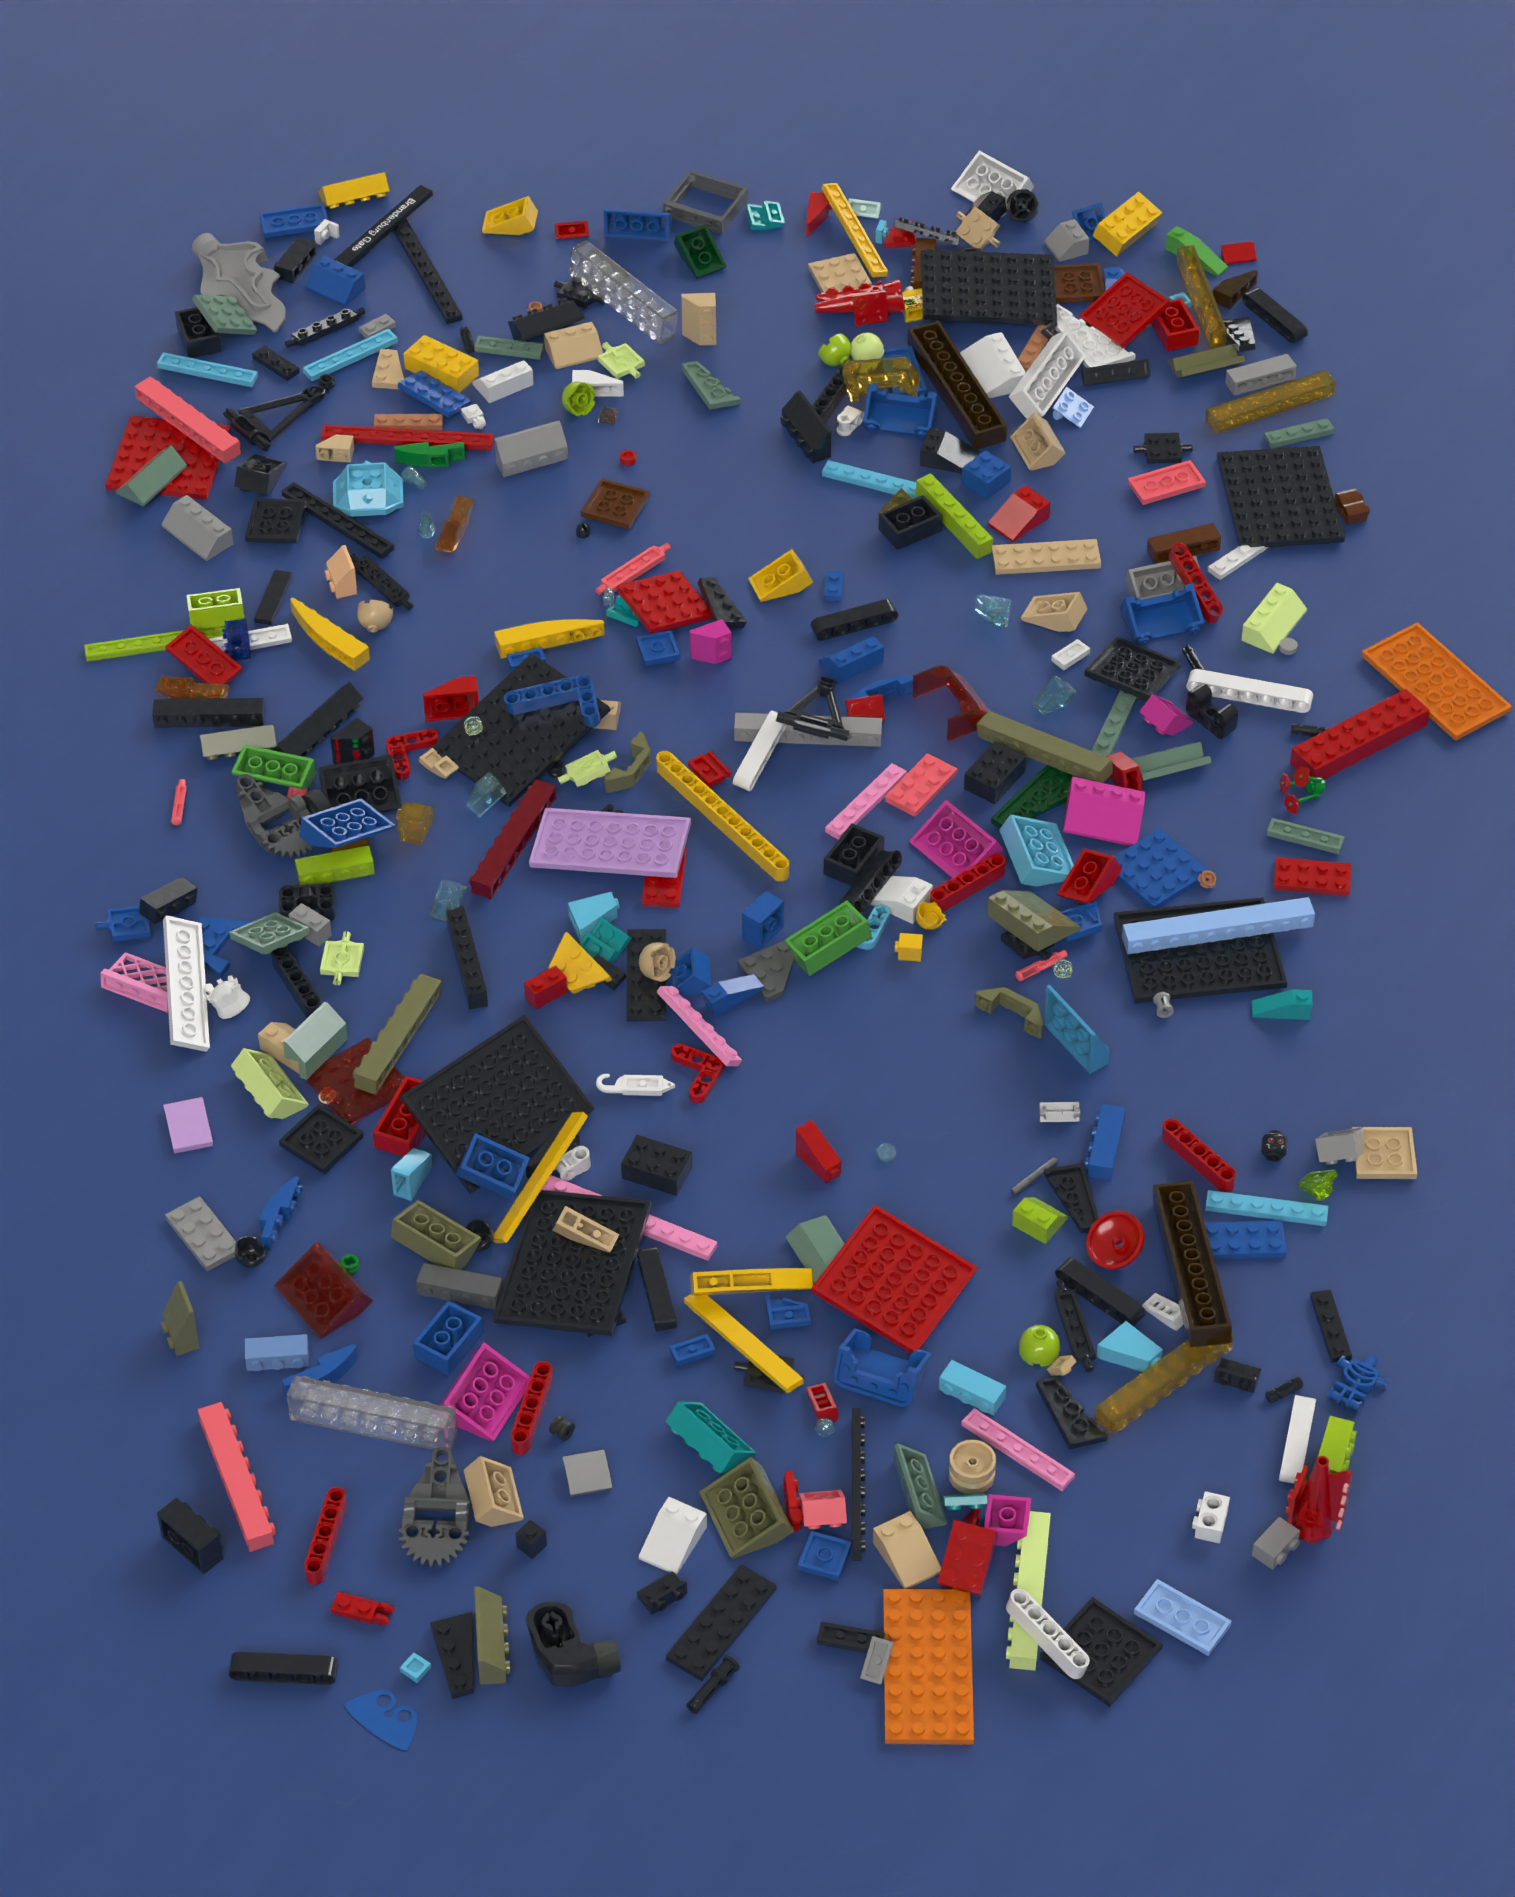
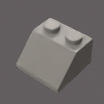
M1075 219L1060 223L1044 240V243L1058 262L1088 254L1089 237Z
M1364 1128L1326 1132L1317 1137L1315 1141L1319 1162H1326V1165L1338 1163V1160L1345 1159V1162L1356 1161L1357 1157L1363 1154Z

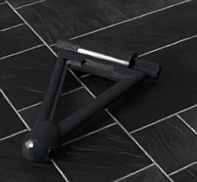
M312 385L304 389L300 394L238 409V414L232 409L226 408L223 415L231 422V426L250 444L257 445L262 451L267 452L268 448L271 447L268 442L274 440L311 405L322 401L325 398L326 392L323 387ZM303 401L272 430L253 415L261 411Z
M819 677L817 686L786 712L778 711L776 722L793 726V730L829 739L830 736L847 741L850 732L844 729L835 698L834 689L836 681L826 677ZM820 695L827 699L832 720L805 714L801 710Z

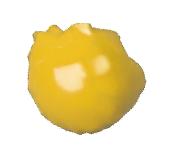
M921 902L919 904L915 918L917 924L923 929L935 930L947 921L946 915L942 914L936 902Z

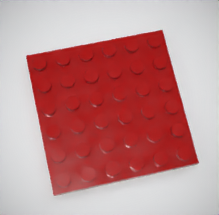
M130 416L105 486L106 490H118L157 453L172 445L187 464V467L157 495L174 497L188 495L194 499L208 500L221 461L164 419ZM217 424L229 434L231 433V425Z
M874 1205L812 1286L810 1292L911 1354L913 1351L921 1349L975 1275L978 1267L877 1205Z

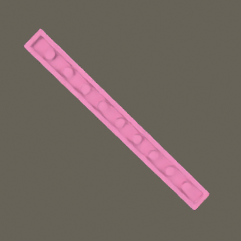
M550 1175L541 1189L602 1196ZM652 1215L648 1217L643 1233L647 1237L709 1261L717 1248V1241Z

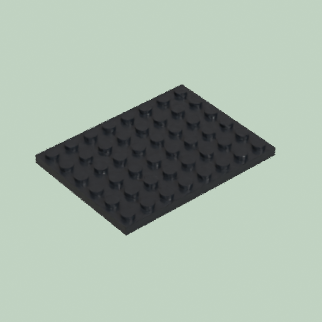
M921 249L923 320L1048 325L1053 320L1057 322L1053 255Z
M1320 446L1217 452V460L1239 547L1242 545L1250 547H1280L1344 542L1345 535Z
M531 653L432 748L442 758L448 756L459 766L458 772L510 807L527 791L529 786H532L535 779L539 780L593 727L585 725L579 700L518 715L508 713L504 702V696L507 692L567 678ZM597 698L600 718L602 719L611 710L607 704ZM472 721H478V722H480V723L482 724V729H481V731H480L479 733H477V734H469V733H467V731H469L470 733H473L472 730H471L472 728H470V727H473V726L476 727V729L480 730V724H479V723L473 722L472 725L469 724V725L467 726L468 723H470V722H472Z
M1264 897L1114 912L1113 918L1134 1003L1152 1002L1153 997L1160 992L1168 993L1170 1000L1287 988V979L1274 933L1127 954L1122 939L1124 924L1265 904Z
M525 1014L400 1096V1100L455 1174L469 1140L475 1133L527 1156L541 1147L559 1126L563 1127L572 1112H584L588 1115L595 1109ZM457 1176L470 1194L481 1187Z
M541 1190L527 1211L495 1309L494 1323L613 1336L652 1207L651 1201ZM565 1206L619 1234L610 1253L570 1240L553 1231Z

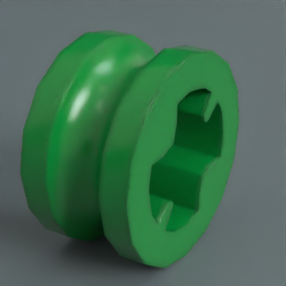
M354 1254L343 1256L341 1258L342 1271L350 1275L355 1274L360 1268L358 1257Z

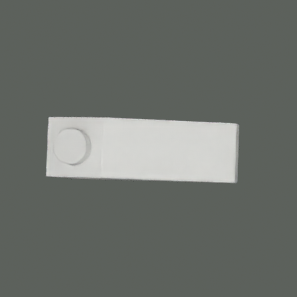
M573 370L572 382L579 381L590 384L596 396H624L623 381L591 370Z

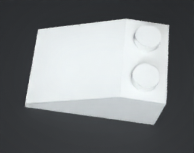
M891 876L870 905H886L890 909V914L913 924L916 921L915 914L921 902L930 903V892L933 890V885L917 877Z
M668 1497L654 1521L639 1554V1559L667 1572L673 1571L677 1576L707 1528V1514Z

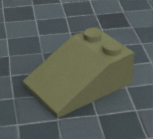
M179 1281L162 1312L163 1322H160L163 1334H168L166 1338L168 1347L174 1350L176 1356L200 1349L194 1311L183 1283Z

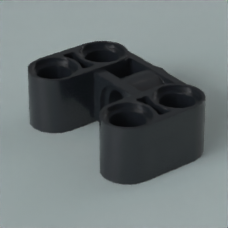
M1202 683L1188 692L1186 712L1218 739H1223L1236 730L1238 711L1232 704H1227L1220 710L1212 705V691L1207 684Z
M330 883L285 885L279 890L280 914L289 918V914L302 903L310 909H318V913L329 919L330 922L336 917L334 886Z

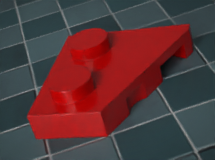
M894 226L884 241V248L913 247V245H916L913 232Z

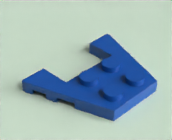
M1097 898L1090 904L1082 903L1083 905L1061 911L1062 914L1081 926L1080 931L1064 938L1065 941L1068 942L1102 931Z
M201 916L197 922L202 924L205 966L209 970L212 969L219 978H222L229 969L230 962L216 955L230 939V931L247 925L251 921Z

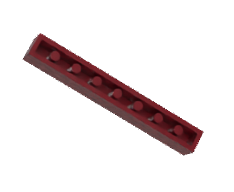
M535 779L532 786L528 787L525 797L520 799L517 809L511 813L510 820L504 824L501 834L496 836L494 845L487 850L486 857L483 861H480L475 874L471 875L469 880L471 893L493 899L539 827L545 808H551L555 802V785Z

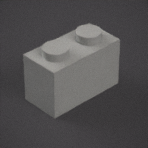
M301 903L289 914L290 919L309 927L310 935L304 938L318 947L332 936L330 920Z
M1278 1517L1253 1544L1252 1556L1273 1570L1278 1564L1281 1565L1286 1560L1287 1554L1291 1550L1295 1551L1299 1546L1300 1530L1287 1523L1281 1517Z

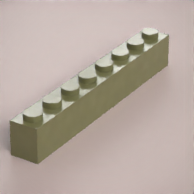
M988 711L977 723L979 738L991 743L996 741L1028 758L1076 777L1104 783L1113 773L1112 759L994 712Z
M420 973L418 978L412 981L409 992H405L401 1004H397L393 1016L388 1018L384 1030H380L376 1042H372L369 1053L363 1056L359 1068H355L353 1072L355 1088L377 1094L441 995V980Z

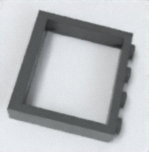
M689 170L663 203V213H670L673 220L696 227L706 224L709 231L723 234L747 203L748 188ZM692 187L735 200L722 217L679 204Z

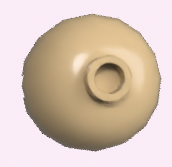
M364 600L358 604V621L369 632L383 630L391 623L393 607L390 609L388 603L379 600H370L369 603H364Z
M656 942L644 947L639 956V967L645 977L661 982L671 976L669 972L671 968L675 967L676 956L674 949L668 946L669 944Z

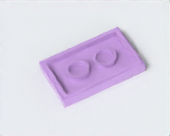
M203 1097L163 1105L174 1154L213 1146Z

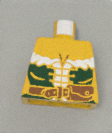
M909 286L901 293L903 294L904 301L903 315L905 322L923 319L922 288L914 290L912 286Z

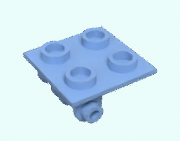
M1066 387L1053 407V418L1059 420L1064 416L1081 428L1094 406Z

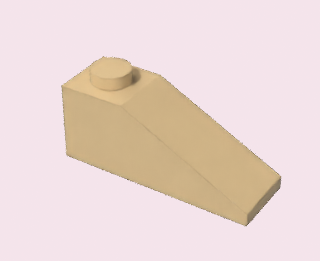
M566 1206L553 1228V1231L570 1240L609 1253L619 1236L618 1233Z

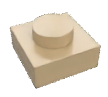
M1072 1355L1059 1356L1047 1370L1051 1376H1064L1071 1371V1367L1076 1363V1360Z

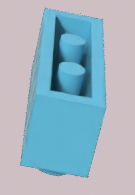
M953 1360L950 1361L939 1377V1390L943 1393L956 1397L963 1403L970 1404L980 1411L993 1416L1006 1398V1385Z

